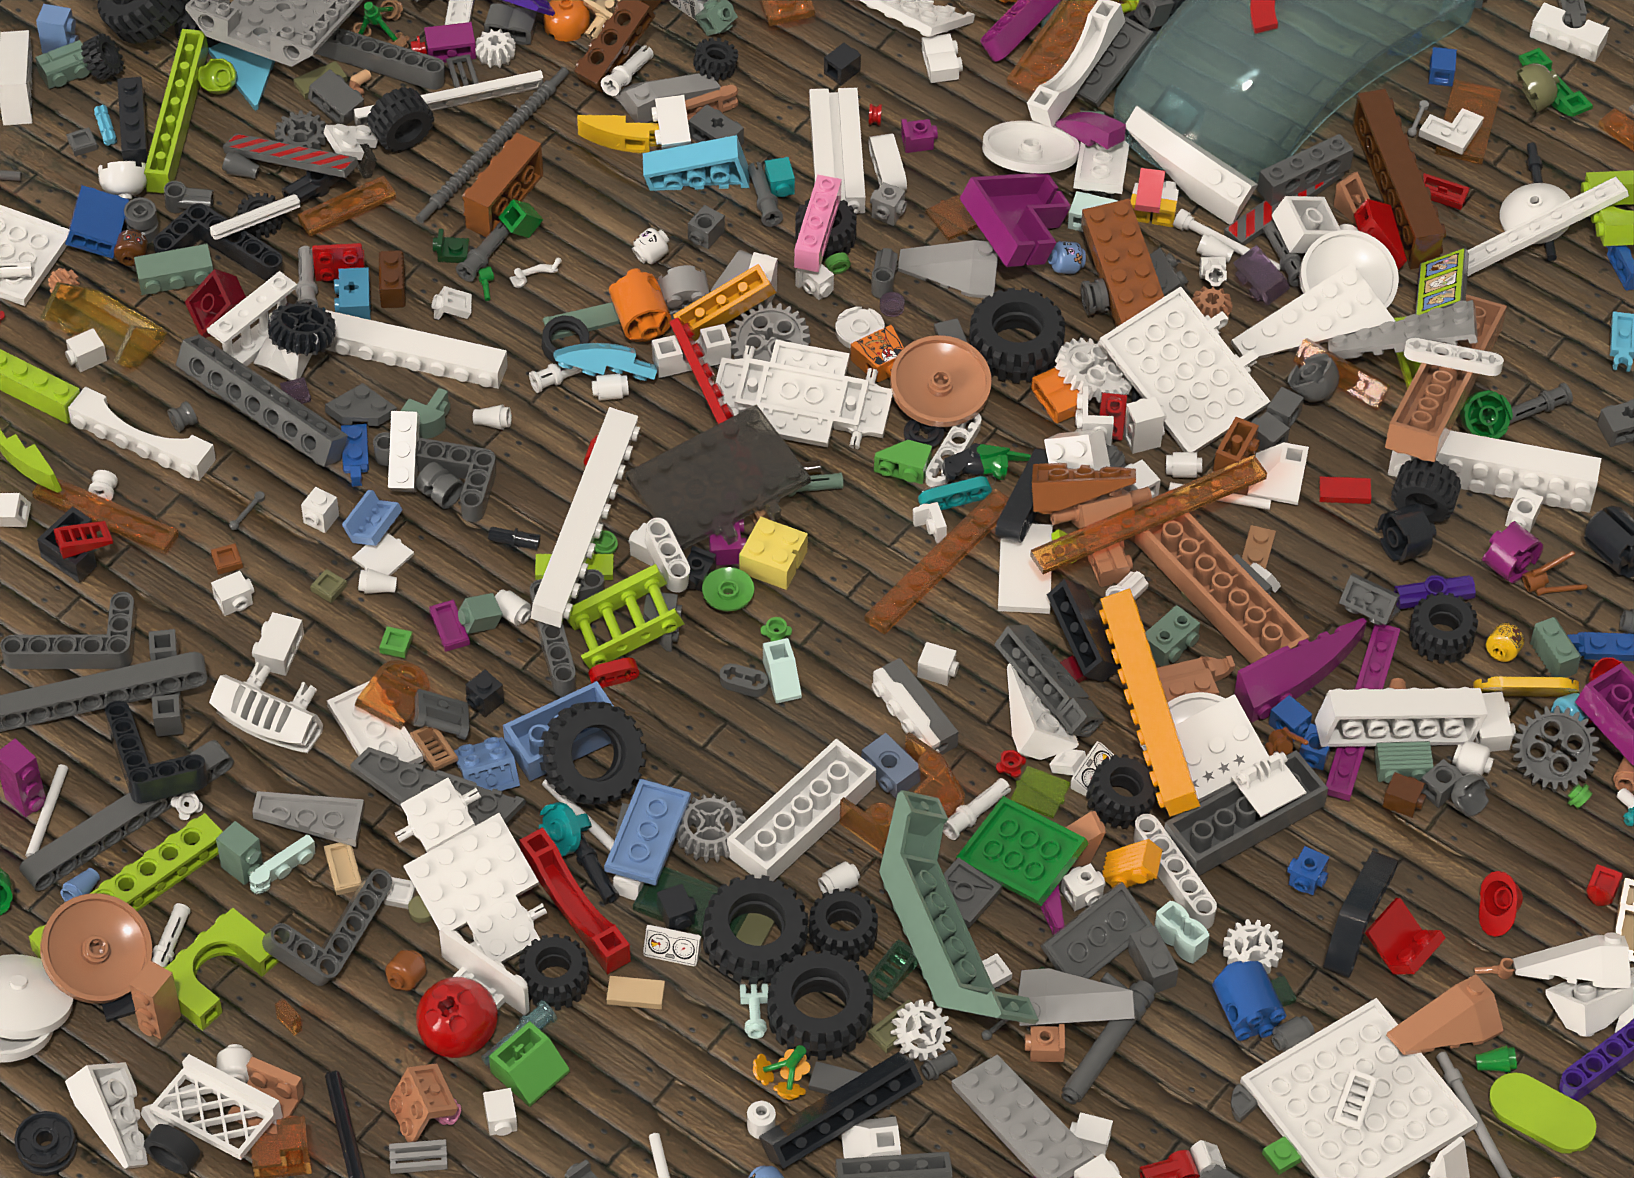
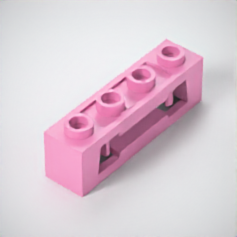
M817 175L795 246L794 268L819 272L841 200L842 179Z

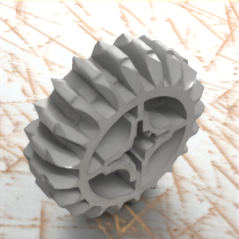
M703 793L701 800L695 797L692 798L675 838L678 840L680 848H685L686 855L694 853L695 860L704 857L707 863L709 858H714L718 863L720 856L726 859L729 858L730 851L727 846V838L746 822V818L743 816L741 808H736L735 801L727 803L726 796L717 799L714 793L712 798H707ZM726 822L732 827L729 833L725 831L724 824ZM693 823L696 825L697 832L695 834H693L689 829Z

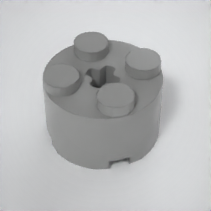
M691 265L678 266L667 270L668 275L662 278L661 275L657 281L670 312L671 320L675 319L673 314L709 293L704 270L701 269V272L697 271L695 266Z

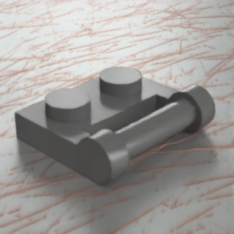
M418 689L415 695L414 726L421 728L423 726L456 734L457 738L465 740L469 732L468 703Z

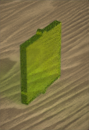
M1027 766L1021 779L1016 781V789L1010 800L1053 819L1060 804H1064V796L1071 782Z

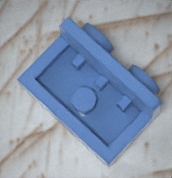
M368 490L343 522L342 526L352 543L376 546L403 509L398 502L379 500L373 490Z

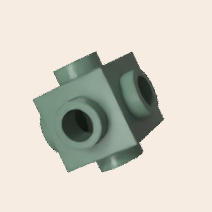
M708 0L703 4L704 9L694 16L707 36L729 30L733 26L732 22L738 17L733 5L728 0Z

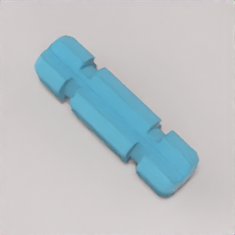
M105 105L96 106L94 111L103 142L107 146L114 145L117 140L107 107Z

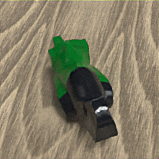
M974 443L970 448L944 458L942 470L944 476L951 480H955V477L961 474L975 476L991 474L997 480H1004L1007 474L1008 461H1029L1031 454L1010 451V448Z

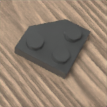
M364 383L325 404V412L344 425H352L353 421L368 422V426H379L391 419V411H397L396 406Z
M957 858L943 874L968 928L973 925L1002 891V885L960 858Z

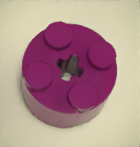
M1513 521L1503 532L1498 530L1492 535L1489 541L1492 545L1484 554L1482 561L1504 579L1515 583L1522 579L1523 573L1528 572L1525 568L1530 562L1533 565L1536 564L1544 546L1538 538L1516 521Z

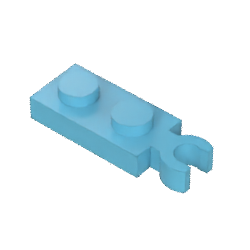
M1613 312L1610 356H1614L1613 370H1617L1618 364L1623 363L1627 366V372L1631 371L1634 359V314Z

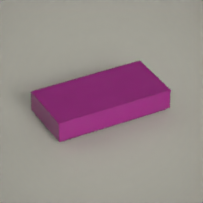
M454 599L429 606L430 615L445 652L470 645L465 627L458 619V609Z

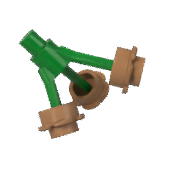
M385 0L381 7H377L372 2H366L364 4L365 16L363 23H356L349 31L371 37L372 31L368 24H379L390 37L387 43L408 48L409 44L407 42L409 37L404 36L402 32L394 34L382 20V15L387 20H398L403 11L402 3L398 2V0Z

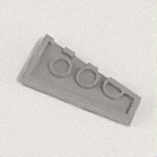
M257 791L253 807V819L356 847L364 811V800Z

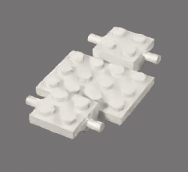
M776 340L770 362L753 359L756 348L753 346L750 348L749 345L745 346L742 359L721 358L715 383L719 384L724 393V396L721 397L724 404L727 403L734 413V417L731 418L734 425L737 422L739 413L756 414L753 428L755 434L828 447L833 427L836 430L852 434L849 447L854 449V445L855 449L860 448L862 436L883 438L893 399L892 390L875 384L878 374L876 369H873V373L872 368L867 370L866 380L845 376L850 353Z
M446 778L400 804L407 816L408 826L395 832L398 841L401 843L403 840L415 835L427 852L404 865V869L439 931L443 927L450 931H457L468 924L474 942L470 943V945L478 946L491 960H498L503 964L524 952L523 949L527 945L531 947L532 940H541L534 929L533 921L547 914L546 909L541 903L527 911L517 899L519 895L539 885V881L500 813L475 826L468 813L467 805L481 798L478 790L475 788L461 795L455 790L449 778Z

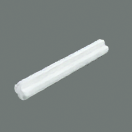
M293 194L210 227L211 236L218 240L300 207V200L297 195Z

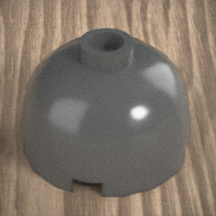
M1326 353L1315 354L1304 359L1306 364L1300 369L1296 365L1288 376V383L1294 393L1304 397V400L1308 402L1328 400L1333 395L1340 380L1339 371L1333 359Z

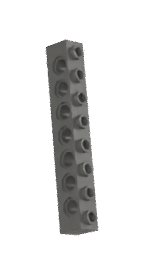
M200 334L182 341L176 366L182 369L185 374L195 378L204 387L220 395L223 400L239 408L242 413L258 421L261 426L277 434L280 439L287 441L299 452L312 458L315 463L325 467L341 460L348 437L343 431Z

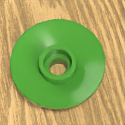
M724 567L714 570L706 577L703 582L702 593L706 602L713 608L722 611H735L745 607L752 600L754 583L746 572L733 567Z

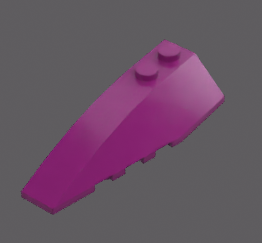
M1361 618L1339 626L1331 635L1327 631L1320 633L1317 639L1309 642L1308 639L1298 642V647L1290 649L1289 646L1282 647L1240 669L1237 673L1234 694L1249 721L1253 723L1258 719L1267 718L1271 713V709L1288 695L1297 699L1328 676L1363 638L1367 621Z

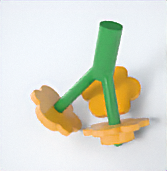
M798 1045L795 1050L789 1049L785 1052L784 1058H780L774 1064L767 1061L764 1054H758L757 1058L753 1061V1073L756 1079L766 1086L774 1081L772 1070L781 1068L780 1075L783 1079L788 1080V1082H779L778 1085H774L773 1090L777 1091V1094L782 1098L794 1100L800 1095H805L806 1089L793 1082L801 1080L802 1075H806L810 1071V1064L806 1062V1048Z

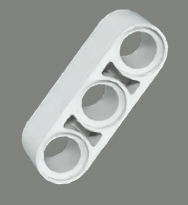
M894 134L869 137V151L879 187L885 182L907 191L906 175Z
M653 518L649 520L646 526L645 545L654 563L663 573L667 581L666 587L672 592H682L688 586L690 566L668 522L662 518Z

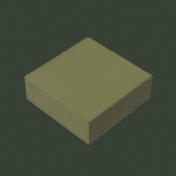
M325 569L310 586L311 592L332 603L347 587V580Z

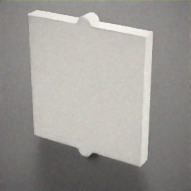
M386 532L376 546L365 545L352 557V560L366 571L369 568L391 576L414 555V551L402 544L401 539H395Z

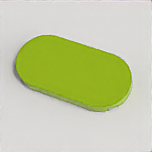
M1522 1073L1505 1074L1499 1077L1491 1087L1489 1104L1492 1107V1112L1500 1121L1564 1154L1578 1150L1579 1152L1583 1151L1592 1143L1596 1133L1595 1118L1586 1106Z

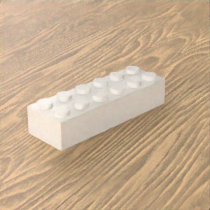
M1338 688L1328 691L1316 716L1315 724L1321 747L1376 746L1377 742L1430 741V745H1463L1468 740L1474 742L1488 714L1481 688H1362L1359 690H1343Z
M835 739L727 838V846L730 851L729 858L749 874H754L755 878H761L762 875L770 876V881H774L876 787V768L838 739Z

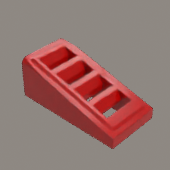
M105 521L53 529L63 559L113 544ZM101 531L103 537L98 538L96 532ZM91 534L92 538L87 539L86 535Z

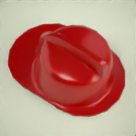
M1491 872L1484 878L1481 884L1479 923L1485 933L1494 937L1502 936L1511 929L1515 922L1516 912L1520 909L1523 902L1520 887L1506 872Z

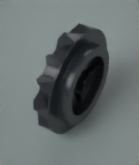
M911 419L904 427L905 441L911 440L931 445L933 449L934 446H940L942 439H944L943 427L925 425ZM920 429L925 434H928L927 439L920 435Z

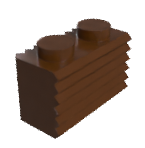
M401 250L379 252V294L382 308H403L406 306L404 254Z

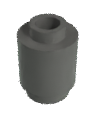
M1295 1016L1274 1028L1271 1039L1276 1049L1285 1052L1314 1035L1315 1031L1312 1023L1306 1016Z

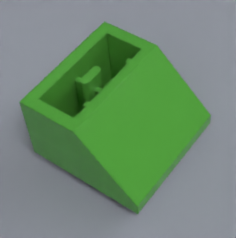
M530 1021L489 1056L491 1073L507 1088H511V1091L529 1107L570 1072L569 1067L550 1038Z

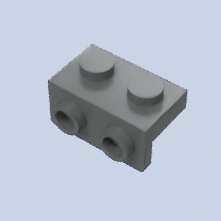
M1161 248L1150 254L1164 297L1179 287H1182L1186 294H1188L1190 291L1186 284L1189 281L1181 270L1177 271L1175 266L1178 265V262L1171 253L1166 254Z

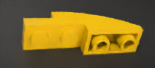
M621 115L577 116L578 135L598 145L633 153L650 152V146H661V144H656L655 130H659L658 123H626V116Z

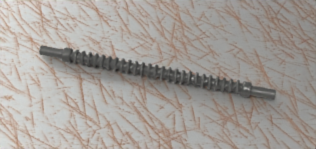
M562 67L550 80H546L537 89V92H534L533 96H530L529 100H526L525 104H522L516 110V113H513L512 117H509L508 121H505L504 125L500 126L496 134H493L479 148V151H476L475 155H472L471 159H468L466 164H463L462 168H459L458 172H455L454 176L450 177L449 181H446L445 185H442L436 194H433L429 199V203L416 216L418 222L423 223L436 209H441L445 202H448L449 198L453 197V193H457L458 189L466 183V180H469L470 176H473L479 170V167H482L483 163H486L487 159H490L491 155L495 154L496 150H499L500 146H503L504 142L516 132V129H519L520 125H523L533 115V112H536L537 108H540L541 104H544L545 100H548L549 96L556 92V87L569 75V71L565 67Z

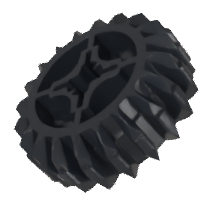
M298 301L295 304L287 302L285 306L280 305L278 309L273 310L270 320H268L269 339L272 340L273 345L278 346V350L285 349L287 354L292 352L296 353L297 356L299 354L308 356L310 353L317 355L319 351L325 352L326 348L331 347L336 336L335 319L332 318L331 313L325 311V308H317V304L309 305L307 302L300 304Z

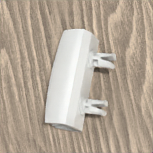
M259 662L255 663V667L246 682H241L228 675H220L209 703L217 709L216 713L244 732L269 743L305 753L311 750L323 732V723L318 715L306 710L314 694L317 692L315 687L310 685L308 688L306 683L302 682L293 701L287 702L260 690L271 669L266 665L262 667Z

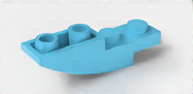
M609 343L578 344L555 350L553 355L555 361H558L559 366L567 369H572L575 366L581 368L583 373L591 376H596L597 373L604 375L606 366H609V370L623 374V371L633 373L632 376L643 381H647V378L655 379L657 373L654 364L635 359V349Z

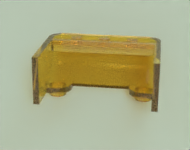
M60 282L56 283L40 317L46 321L58 322L61 324L60 329L70 334H74L75 331L83 333L93 328L104 346L116 352L114 362L127 368L139 366L164 341L167 331L98 290Z

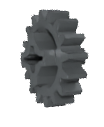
M302 110L299 111L298 115L290 112L289 118L282 116V123H276L277 129L274 132L275 139L278 142L321 150L320 145H326V137L324 135L326 123L321 121L320 115L313 117L311 111L307 115H304Z

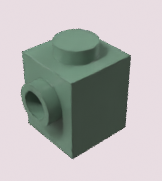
M493 593L465 598L458 611V619L464 625L467 634L495 629L503 615Z

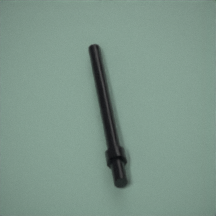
M1531 142L1527 144L1529 156L1527 159L1528 170L1532 173L1533 183H1543L1541 173L1543 168L1542 160L1538 156L1536 143ZM1554 240L1544 243L1547 260H1556Z

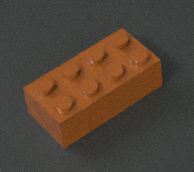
M516 133L511 140L505 142L501 152L491 159L490 165L484 172L479 173L475 183L468 187L463 194L464 216L467 229L487 237L501 221L498 217L513 199L518 201L524 200L543 177L541 143L519 133Z

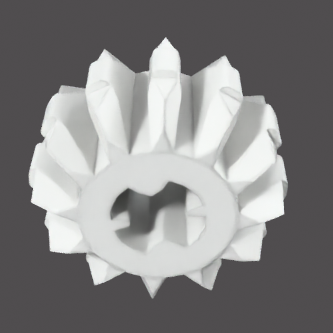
M490 29L489 33L482 32L481 37L477 38L476 56L480 59L482 65L488 64L490 68L494 65H497L499 68L502 64L509 65L510 60L514 59L515 56L514 38H511L509 32L503 33L501 29L497 32H494L492 29Z

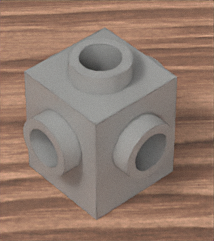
M883 182L880 188L874 190L871 195L872 218L894 226L907 207L905 190Z

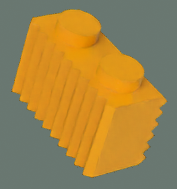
M1150 839L1106 852L1107 857H1105L1106 861H1104L1105 866H1103L1104 870L1102 872L1105 881L1112 888L1120 882H1123L1126 888H1128L1129 886L1132 887L1133 885L1146 883L1149 880H1153V878L1157 879L1162 849Z

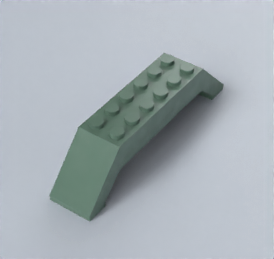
M901 790L897 794L879 873L884 882V888L893 903V909L901 921L903 932L908 937L913 954L922 969V975L932 992L934 1002L938 1007L1029 1024L1037 1023L1039 1019L1029 997L995 991L937 859L944 823L949 820L939 798Z

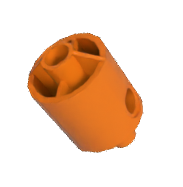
M635 268L629 270L626 276L609 286L613 305L624 334L629 340L635 342L650 341L663 335L669 329L671 315L655 276Z

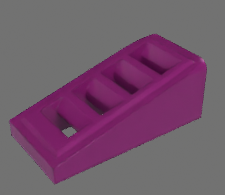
M1058 884L1043 905L1040 906L1053 935L1064 927Z

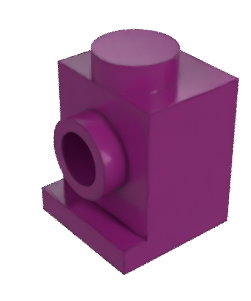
M901 119V139L905 153L934 150V140L938 139L936 125H931L930 119L909 122L906 119Z

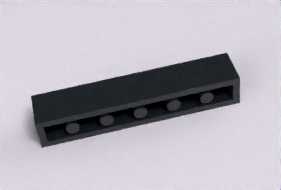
M897 1052L760 1135L759 1139L769 1160L784 1169L922 1085L923 1081L914 1060Z

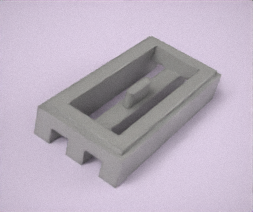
M446 1139L389 1144L391 1174L448 1169ZM429 1158H441V1160L423 1161ZM404 1160L421 1161V1162L396 1163V1161H404Z

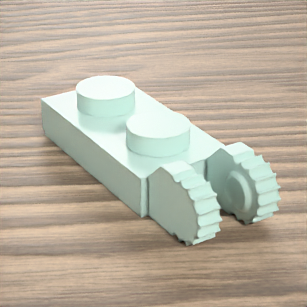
M305 835L266 861L255 872L250 874V890L254 894L266 892L270 889L271 882L277 878H285L294 867L309 862L315 854V841L310 835Z

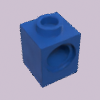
M1433 47L1430 60L1429 84L1453 86L1457 49Z
M1288 695L1271 709L1269 725L1275 730L1287 727L1289 731L1304 738L1311 723L1312 713Z
M1310 723L1304 737L1309 743L1308 745H1301L1299 754L1311 768L1323 770L1332 747H1321L1316 725Z

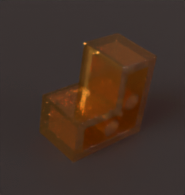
M287 1116L284 1119L276 1120L277 1134L263 1133L251 1148L255 1178H280L312 1174L305 1116Z

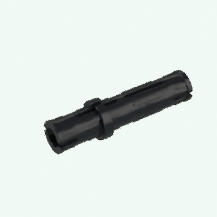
M581 831L579 847L575 851L576 860L586 870L604 904H611L619 898V893L598 861L596 850L591 848Z

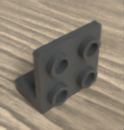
M1354 573L1350 575L1339 601L1340 604L1345 605V609L1349 612L1364 614L1369 617L1368 619L1378 625H1387L1399 615L1401 610L1396 607L1400 597L1399 594Z

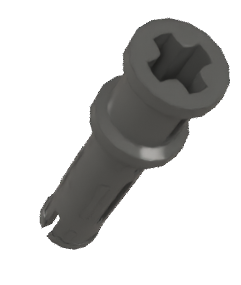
M753 162L748 166V172L758 197L756 205L762 212V223L768 227L776 226L783 220V214L777 207V197L771 193L762 163L756 162L758 168L756 170Z
M502 221L497 224L496 228L477 249L469 251L464 262H460L456 266L458 275L465 281L471 282L476 278V273L479 269L484 268L488 264V257L511 233L503 225Z
M1275 222L1267 223L1263 227V232L1280 258L1282 271H1285L1289 276L1288 281L1290 285L1300 286V279L1296 278V275L1299 277L1300 256L1289 252Z
M1563 382L1555 389L1550 391L1543 390L1538 394V397L1511 407L1513 417L1510 420V424L1541 411L1551 412L1554 410V407L1564 403L1567 405L1571 404L1573 396L1569 386Z

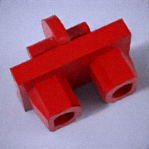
M1101 392L1099 416H1114L1112 439L1122 440L1127 394Z

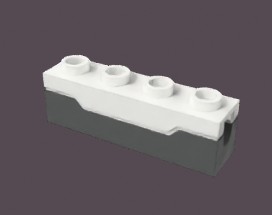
M901 658L873 672L872 689L877 697H882L886 702L892 716L896 715L900 720L904 732L907 735L911 734L921 753H925L930 760H933L958 747V730Z

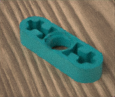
M979 476L925 490L918 496V501L920 505L938 502L940 510H945L983 500L990 496L992 488L986 477Z

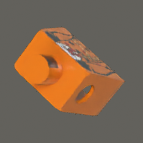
M889 325L851 343V361L866 374L869 368H872V373L873 369H876L878 374L875 382H881L889 377L891 378L893 363L904 347L893 326Z

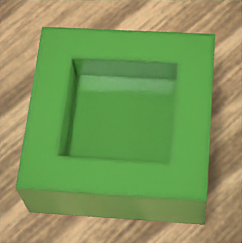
M387 626L379 647L380 653L406 658L413 638L412 631Z
M1285 1136L1263 1148L1262 1155L1278 1175L1302 1162L1301 1156Z

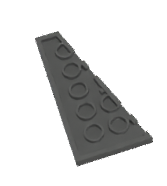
M370 747L350 764L351 771L399 806L406 800L446 778H449L455 790L461 795L476 788L481 798L467 805L468 813L475 826L500 813L506 824L525 805L524 798L518 796L513 798L504 795L500 790L494 788L489 790L477 786L476 782L439 770L434 772L425 769L424 765L418 763L410 764L399 760L397 756Z

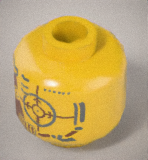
M1502 623L1496 626L1487 638L1486 648L1494 659L1501 662H1509L1515 659L1523 648L1525 639L1519 628L1508 623Z

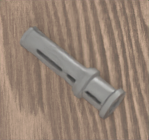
M302 246L298 249L299 282L295 289L298 295L297 301L300 304H305L306 302L309 305L317 304L318 308V301L315 297L318 292V286L314 282L312 248Z

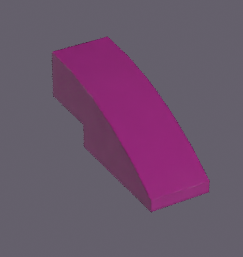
M1078 112L1055 122L1056 127L1089 147L1098 143L1104 148L1109 149L1125 139L1126 124L1103 114Z

